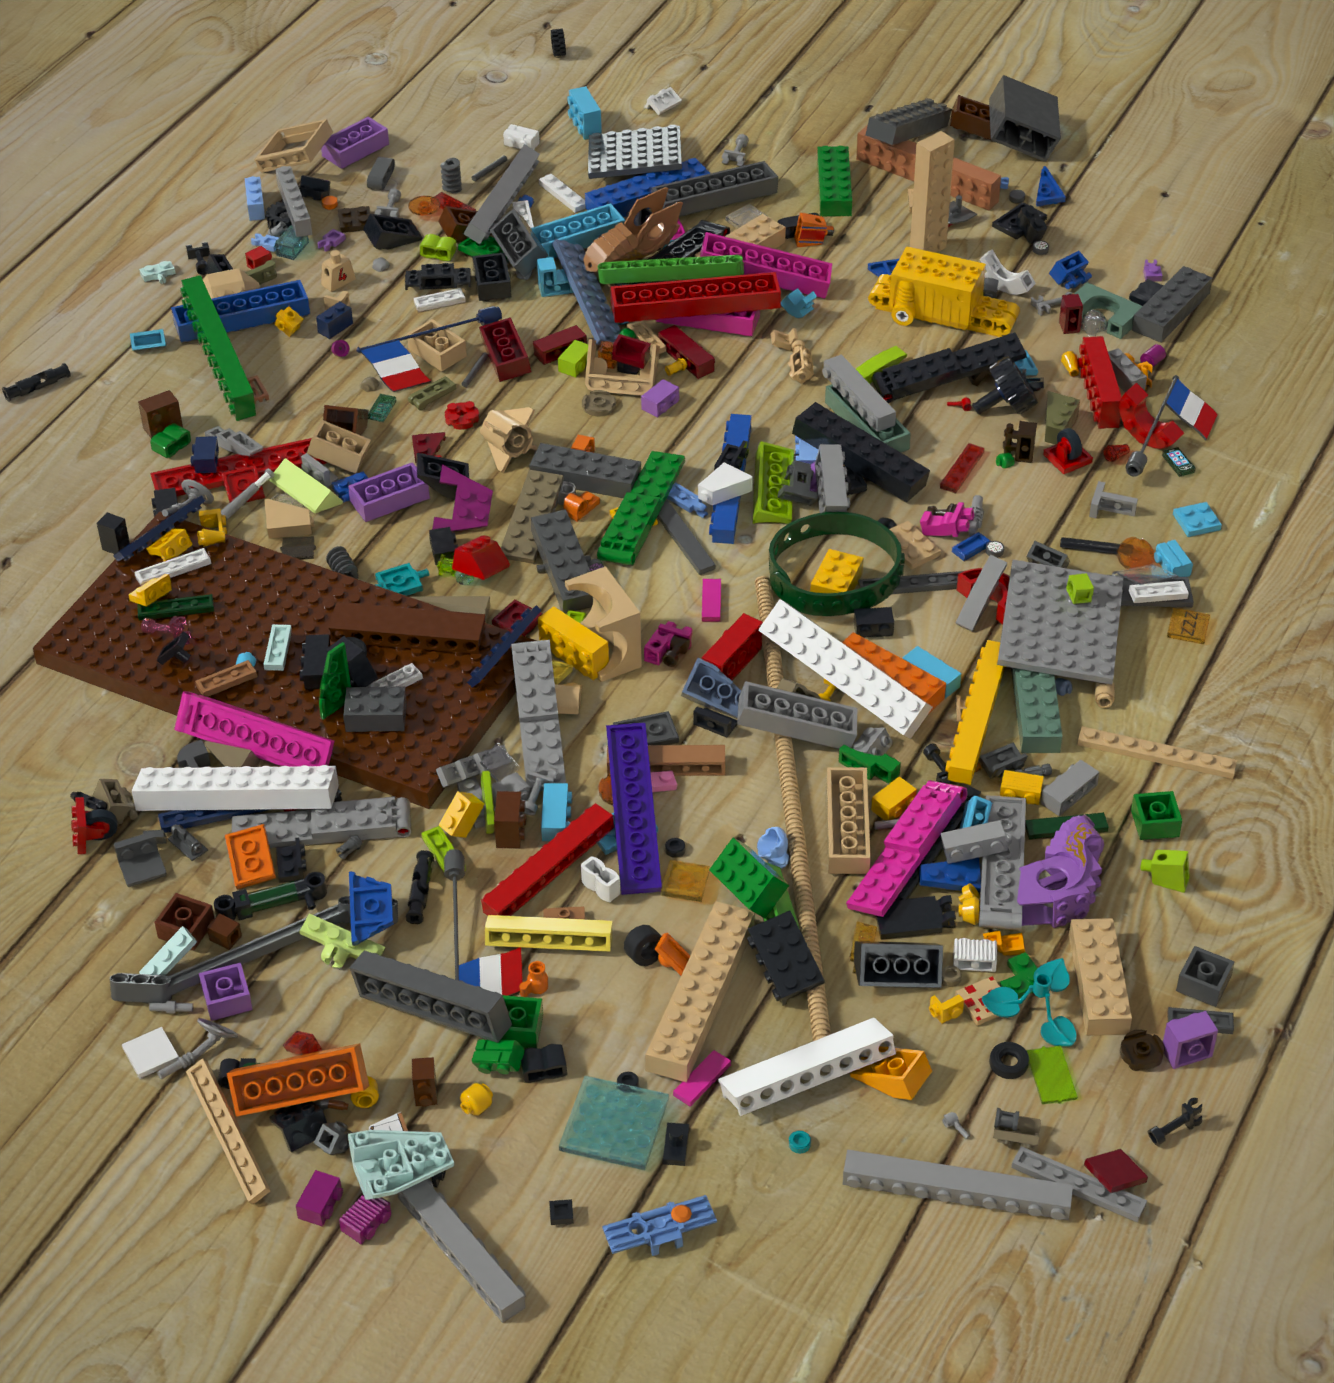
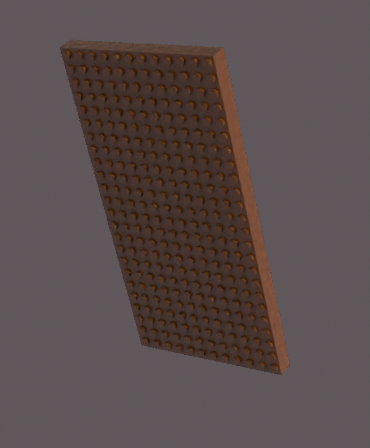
M159 512L134 540L169 516L165 517L162 515V512ZM186 520L181 523L176 521L174 523L175 527L172 528L185 529L192 542V546L179 556L204 548L211 559V564L170 578L172 590L156 601L213 594L214 612L139 621L137 603L129 599V594L138 587H141L134 572L164 562L161 556L149 555L146 548L155 542L149 540L146 542L147 547L141 551L137 549L133 551L134 556L128 560L121 559L116 561L115 559L33 647L36 664L176 716L183 691L202 695L196 687V680L236 665L239 654L250 652L256 658L254 669L256 670L257 677L208 696L209 698L334 740L329 766H336L338 776L397 798H407L410 803L427 809L431 808L445 789L441 784L436 769L468 757L516 693L512 645L478 684L472 688L467 683L472 677L470 673L477 666L481 667L480 661L487 654L489 656L492 654L490 650L495 644H501L502 640L500 638L507 632V630L485 623L486 628L483 631L479 654L366 645L367 658L378 677L375 681L411 663L422 673L423 679L405 687L407 707L404 731L346 732L343 716L344 706L323 720L319 708L320 689H305L304 681H300V670H303L301 667V656L305 655L302 653V643H306V635L329 634L330 644L333 645L335 643L331 642L329 625L336 602L449 610L225 534V542L203 547V545L199 546L198 531L213 529ZM165 530L160 533L161 537L167 533ZM272 625H291L292 627L284 671L264 670V661ZM183 631L187 633L189 638L183 649L191 654L186 663H182L174 656L163 665L156 661L165 645ZM341 631L335 632V635L338 637L345 636ZM361 633L353 635L358 639L363 638ZM378 634L376 636H372V638L375 640L382 639V637ZM520 635L514 643L537 640ZM398 636L390 638L392 641L395 642L401 640ZM414 637L409 641L412 643H418L419 639ZM432 639L431 641H428V643L436 645L438 644V641ZM450 641L447 643L449 646L457 645L455 641ZM472 642L465 644L469 648H474L476 646Z

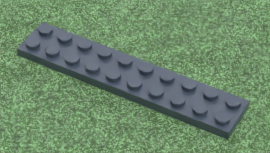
M555 239L552 245L591 333L596 340V344L613 349V343L621 330L614 321L613 313L595 273L587 271L583 258L586 253L584 248L579 244H571L565 240Z

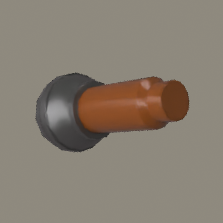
M330 1098L315 1101V1104L322 1110L328 1108L348 1110L349 1106L348 1103L331 1100Z

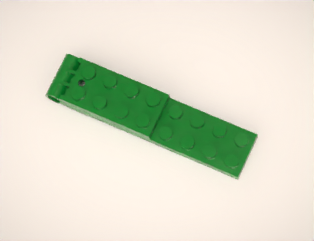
M651 451L631 492H626L602 538L601 546H599L597 551V559L630 566L634 565L685 463V456Z

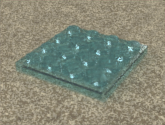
M584 1076L561 1138L559 1151L645 1170L669 1101V1094Z

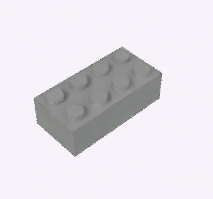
M820 444L815 460V473L820 513L847 512V508H850V498L846 494L848 493V482H845L847 469L843 467L845 452H842L841 445Z

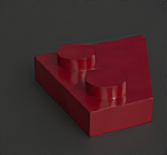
M445 432L412 435L415 463L417 453L436 456V453L441 448V442L446 439Z

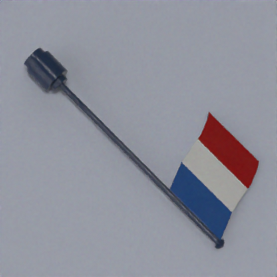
M498 306L479 309L476 318L362 348L357 347L356 351L362 353L373 365L383 383L392 392L429 383L431 380L421 371L411 353L400 341L474 321L484 326L501 320L502 313Z

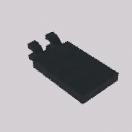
M951 895L943 896L939 900H936L935 896L895 900L884 917L875 915L880 940L942 933V929L945 927L955 928L954 920H956L955 911H952Z

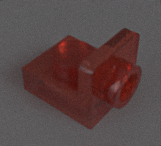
M296 1031L283 1044L287 1052L300 1055L322 1051L313 1034Z

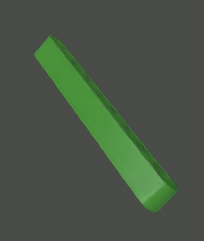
M740 255L603 262L597 266L599 281L602 284L690 280L744 274L743 257Z

